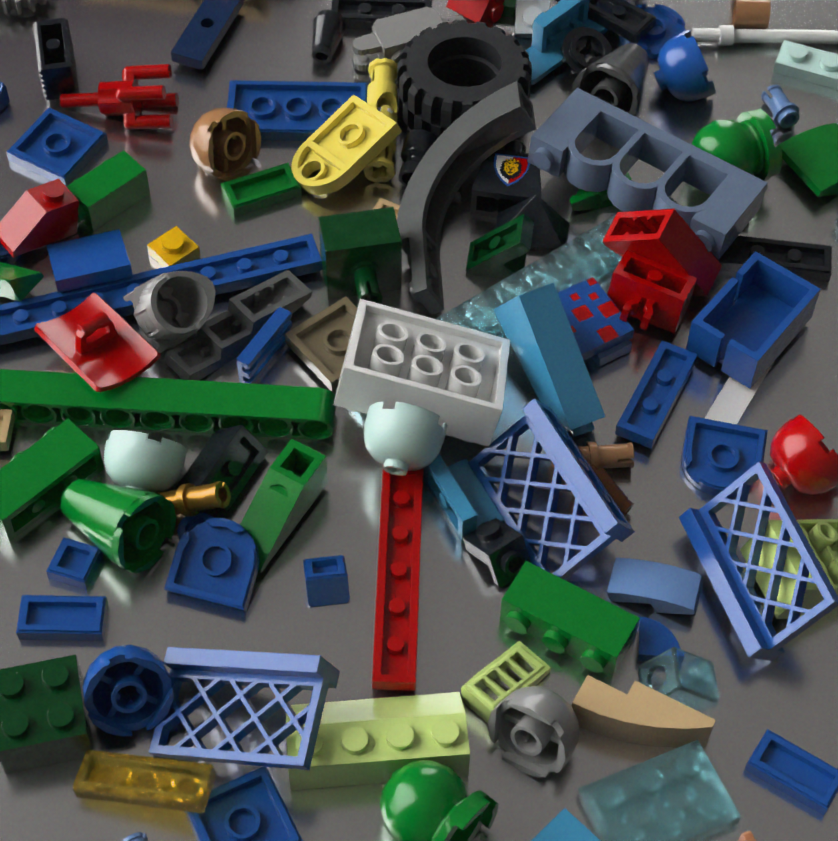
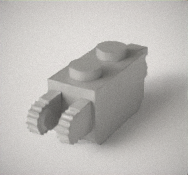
M424 7L377 19L372 26V33L362 35V37L353 40L352 52H354L355 56L352 58V65L355 70L366 71L373 60L382 58L392 59L398 64L401 51L415 35L419 36L422 30L428 27L432 29L437 28V25L443 22L456 24L457 20H465L462 15L441 18L436 9Z

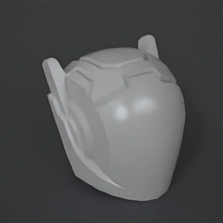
M189 271L163 273L134 288V291L127 293L123 298L125 301H132L134 316L140 328L148 338L155 340L159 344L156 350L161 353L169 347L172 349L204 325L212 312L216 290L213 282L204 275Z

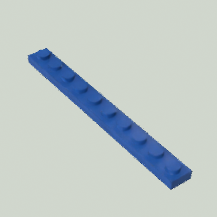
M311 233L133 274L129 278L62 293L53 292L23 299L20 302L14 301L1 304L0 345L40 336L34 330L37 323L46 322L66 314L81 304L92 293L98 294L121 317L133 315L134 307L132 301H125L123 296L134 291V288L163 273L176 271L199 273L208 277L213 282L216 290L215 295L256 286L286 270H289L295 276L322 271V260Z

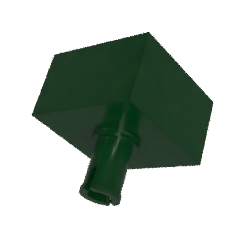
M394 207L318 217L320 257L328 300L344 298L345 296H358L359 303L360 299L368 300L367 297L370 295L371 302L381 304L383 300L381 292L402 290V240Z

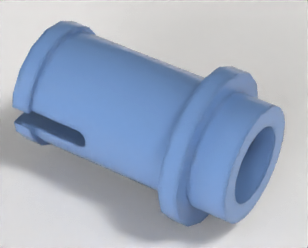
M774 84L767 87L773 97L770 98L767 92L763 91L761 99L772 112L773 122L782 128L794 126L800 117L798 106L789 101L780 85Z

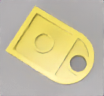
M353 94L298 148L291 164L294 178L301 188L310 194L325 195L340 190L350 183L402 131L397 122ZM320 170L316 176L308 178L314 171Z

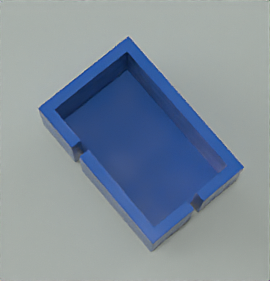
M755 251L737 271L736 277L732 276L693 319L686 350L698 354L697 357L713 367L718 362L721 363V371L751 389L812 318L820 288Z

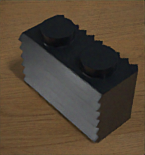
M58 18L36 21L33 26L38 71L44 98L55 100L60 99L61 94L79 93L74 48L68 19Z

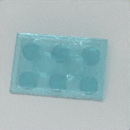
M699 740L580 787L577 794L601 841H698L738 824L741 818Z

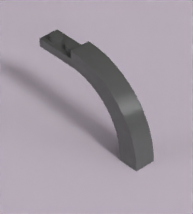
M518 81L482 99L456 119L428 149L417 165L403 194L397 223L402 240V250L407 255V261L412 271V281L409 282V289L415 302H421L431 315L444 310L439 241L444 217L455 194L470 174L490 155L514 139L536 130L533 104Z

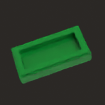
M289 163L221 183L222 193L234 217L302 196L301 186L294 178Z

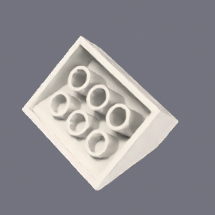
M360 299L333 405L365 414L368 413L369 406L376 402H384L382 409H394L396 402L416 405L440 416L438 421L440 426L446 422L448 426L445 435L462 439L468 443H477L489 447L503 410L510 339Z

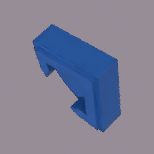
M639 616L637 661L680 665L682 658L681 649L673 633L658 621Z

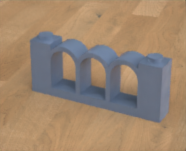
M576 88L531 136L528 163L557 178L564 172L567 180L579 189L591 192L607 190V196L611 203L624 212L675 209L704 243L707 251L711 252L717 260L721 258L759 211L768 182L579 88ZM595 137L620 149L616 155L606 160H592L581 154ZM639 159L665 172L661 178L651 183H637L624 176ZM682 182L711 195L703 204L694 207L682 206L669 199Z

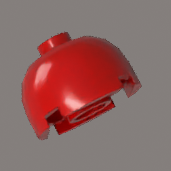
M800 414L787 421L775 433L770 448V457L775 467L770 472L784 490L791 486L798 493L816 496L825 494L838 486V454L834 449L829 451L822 441L825 437L808 419Z

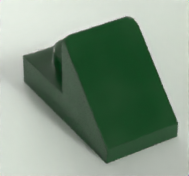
M523 214L470 242L466 272L470 275L521 280L524 275L526 253L531 249L534 221Z

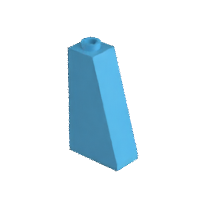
M554 283L518 295L493 309L507 339H510V344L539 401L554 411L566 431H571L572 437L594 430L593 422L606 416Z

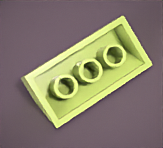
M460 692L325 702L310 770L288 769L290 789L303 790L387 783L396 769L412 761L421 760L439 762L451 767L459 777L468 776L470 748L466 713ZM296 704L290 706L297 715L309 704ZM286 714V723H287V722L290 721V718H289L288 715ZM297 730L286 738L287 756H298L302 737Z

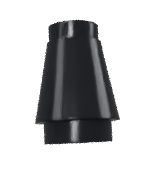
M322 10L313 19L311 55L314 60L321 63L331 61L346 30L344 18L340 13L333 10Z

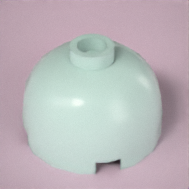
M376 402L369 406L363 438L366 449L377 462L384 465V471L403 476L408 471H417L430 465L437 458L448 426L446 422L441 426L438 424L440 416L425 408L403 402H396L394 409H382L384 402Z
M128 430L111 431L105 444L104 464L107 475L115 484L122 487L161 493L172 488L179 480L187 454V448L182 444L163 437L160 443L148 439L149 434Z

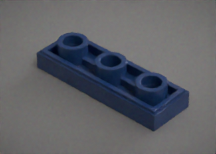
M203 0L171 50V60L203 70L242 8L244 0Z

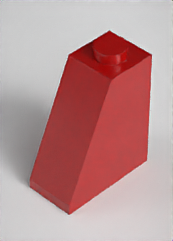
M675 209L617 212L602 241L606 247L621 257L628 250L696 277L697 281L692 296H707L722 267L720 262L711 252L707 251L704 243Z

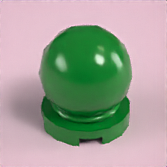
M762 109L742 112L737 121L734 119L714 120L698 130L691 144L764 181L778 175L781 171L782 147L781 145L774 146L773 137L770 130L776 127L770 116Z
M421 760L412 761L394 771L381 792L380 809L384 827L396 841H472L482 824L490 830L497 815L499 803L482 790L469 795L466 783L451 767L436 761Z

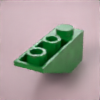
M294 439L289 441L269 467L240 523L255 540L259 551L260 562L258 572L262 573L328 483L326 455Z

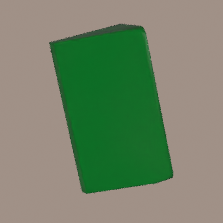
M0 262V296L20 302L42 280L44 275L39 271Z

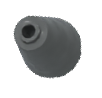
M624 44L585 67L573 82L572 93L576 88H579L635 116L639 110L649 67L647 52L637 44Z

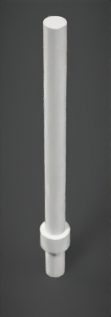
M719 25L718 28H692L691 36H694L696 42H718V46H733L734 43H783L784 40L798 44H838V30L734 29V25Z

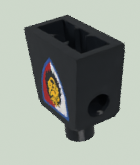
M511 141L505 145V150H497L483 161L472 186L470 214L497 218L499 212L536 194L541 198L540 169L528 163L529 153H526V146L522 142Z

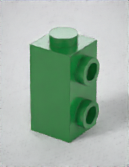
M124 150L105 160L101 165L66 186L79 200L78 223L83 222L93 232L150 195L146 169Z

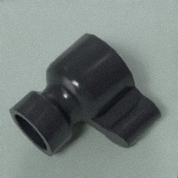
M422 129L411 130L406 134L401 150L403 164L398 176L401 184L407 187L417 165L438 139L436 135Z

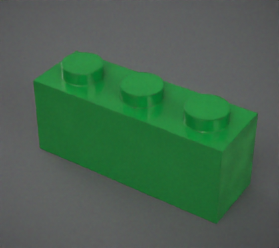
M69 418L57 427L50 428L40 440L28 449L18 452L8 464L0 469V533L9 542L60 504L61 495L68 485L78 479L91 480L105 469L100 447Z
M528 561L524 563L503 596L500 611V620L505 622L514 632L520 634L527 633L542 641L551 651L556 653L564 652L579 660L588 670L595 673L603 672L612 678L636 638L640 620L639 617Z

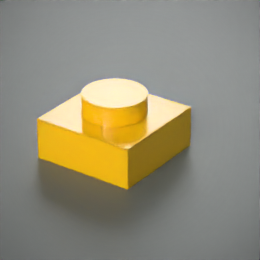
M177 226L147 244L149 255L162 267L193 261L200 257L199 246Z

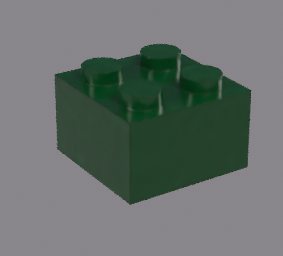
M76 654L0 669V763L5 774L94 756L89 715L84 706V679Z

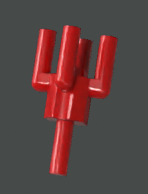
M170 64L138 65L124 67L122 70V81L100 82L98 92L61 94L60 105L62 108L99 107L100 113L105 116H123L124 127L128 130L173 128L172 114L139 115L141 108L178 107L179 96L178 93H166L164 85L139 86L138 80L171 78L172 68Z

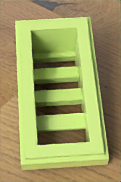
M518 641L461 687L462 702L488 724L491 712L504 698L519 688L536 686L551 672V667L521 641ZM520 656L535 670L528 673L515 660ZM509 667L522 680L517 682L504 670ZM497 677L510 687L507 692L494 681ZM488 687L499 698L494 701L483 690Z

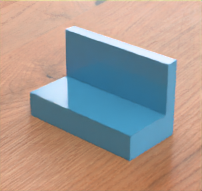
M438 454L437 458L430 465L424 467V482L461 543L464 542L463 537L475 531L484 522L497 518L505 523L468 464L467 459L447 466L440 454Z

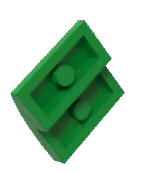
M836 123L825 124L806 130L778 145L782 147V159L817 197L838 194V125Z

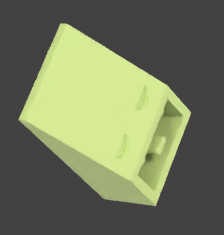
M838 519L797 520L838 596ZM768 520L765 537L779 539L782 520ZM751 538L740 549L746 563H748L753 540ZM763 542L758 566L772 569L777 544ZM788 547L783 572L798 574L801 556L797 548ZM757 571L756 581L766 598L771 574ZM782 576L777 597L778 602L791 605L796 579ZM807 582L802 608L812 609L823 601L824 598L816 584ZM775 606L774 615L776 619L788 618L790 609Z

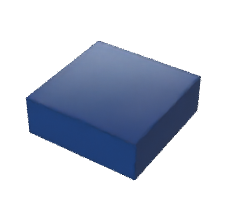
M63 537L46 571L49 579L87 590L104 556L103 552L98 547Z

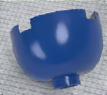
M687 30L668 40L660 49L657 58L659 70L653 72L661 92L668 89L674 99L690 103L716 94L713 80L709 82L706 75H708L707 71L709 69L694 36H691V31Z
M135 645L115 646L101 653L89 665L83 681L84 706L88 711L89 718L95 726L108 734L122 737L132 736V731L140 730L144 727L148 731L156 727L166 717L173 702L171 677L160 657L147 648Z

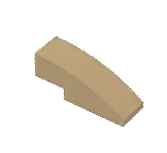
M589 675L584 680L571 706L578 718L579 727L616 740L647 746L678 748L706 746L716 722L715 719L637 681H634L629 693L626 694Z

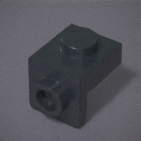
M497 518L480 524L475 531L463 537L466 550L489 566L493 581L499 587H503L513 581L526 561L531 563L523 535Z

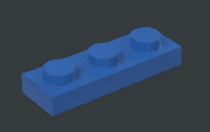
M662 340L618 421L615 434L652 449L696 364L698 354Z

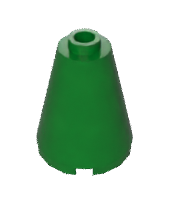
M78 479L68 485L61 495L62 513L120 569L138 574L153 566L164 554V551L159 548L165 537L171 540L175 531L176 513L174 505L159 493Z

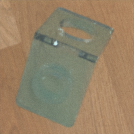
M672 647L641 664L638 668L640 683L653 689L651 684L652 675L657 668L663 666L666 670V679L664 684L656 691L666 696L681 690L711 702L719 700L714 665L711 661Z

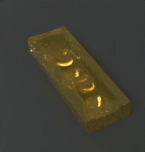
M87 749L72 789L77 798L204 814L217 773L213 764Z

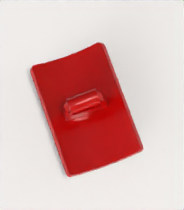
M92 293L81 304L66 314L46 322L37 323L34 327V330L96 392L111 390L133 380L150 368L161 357V354L96 293Z

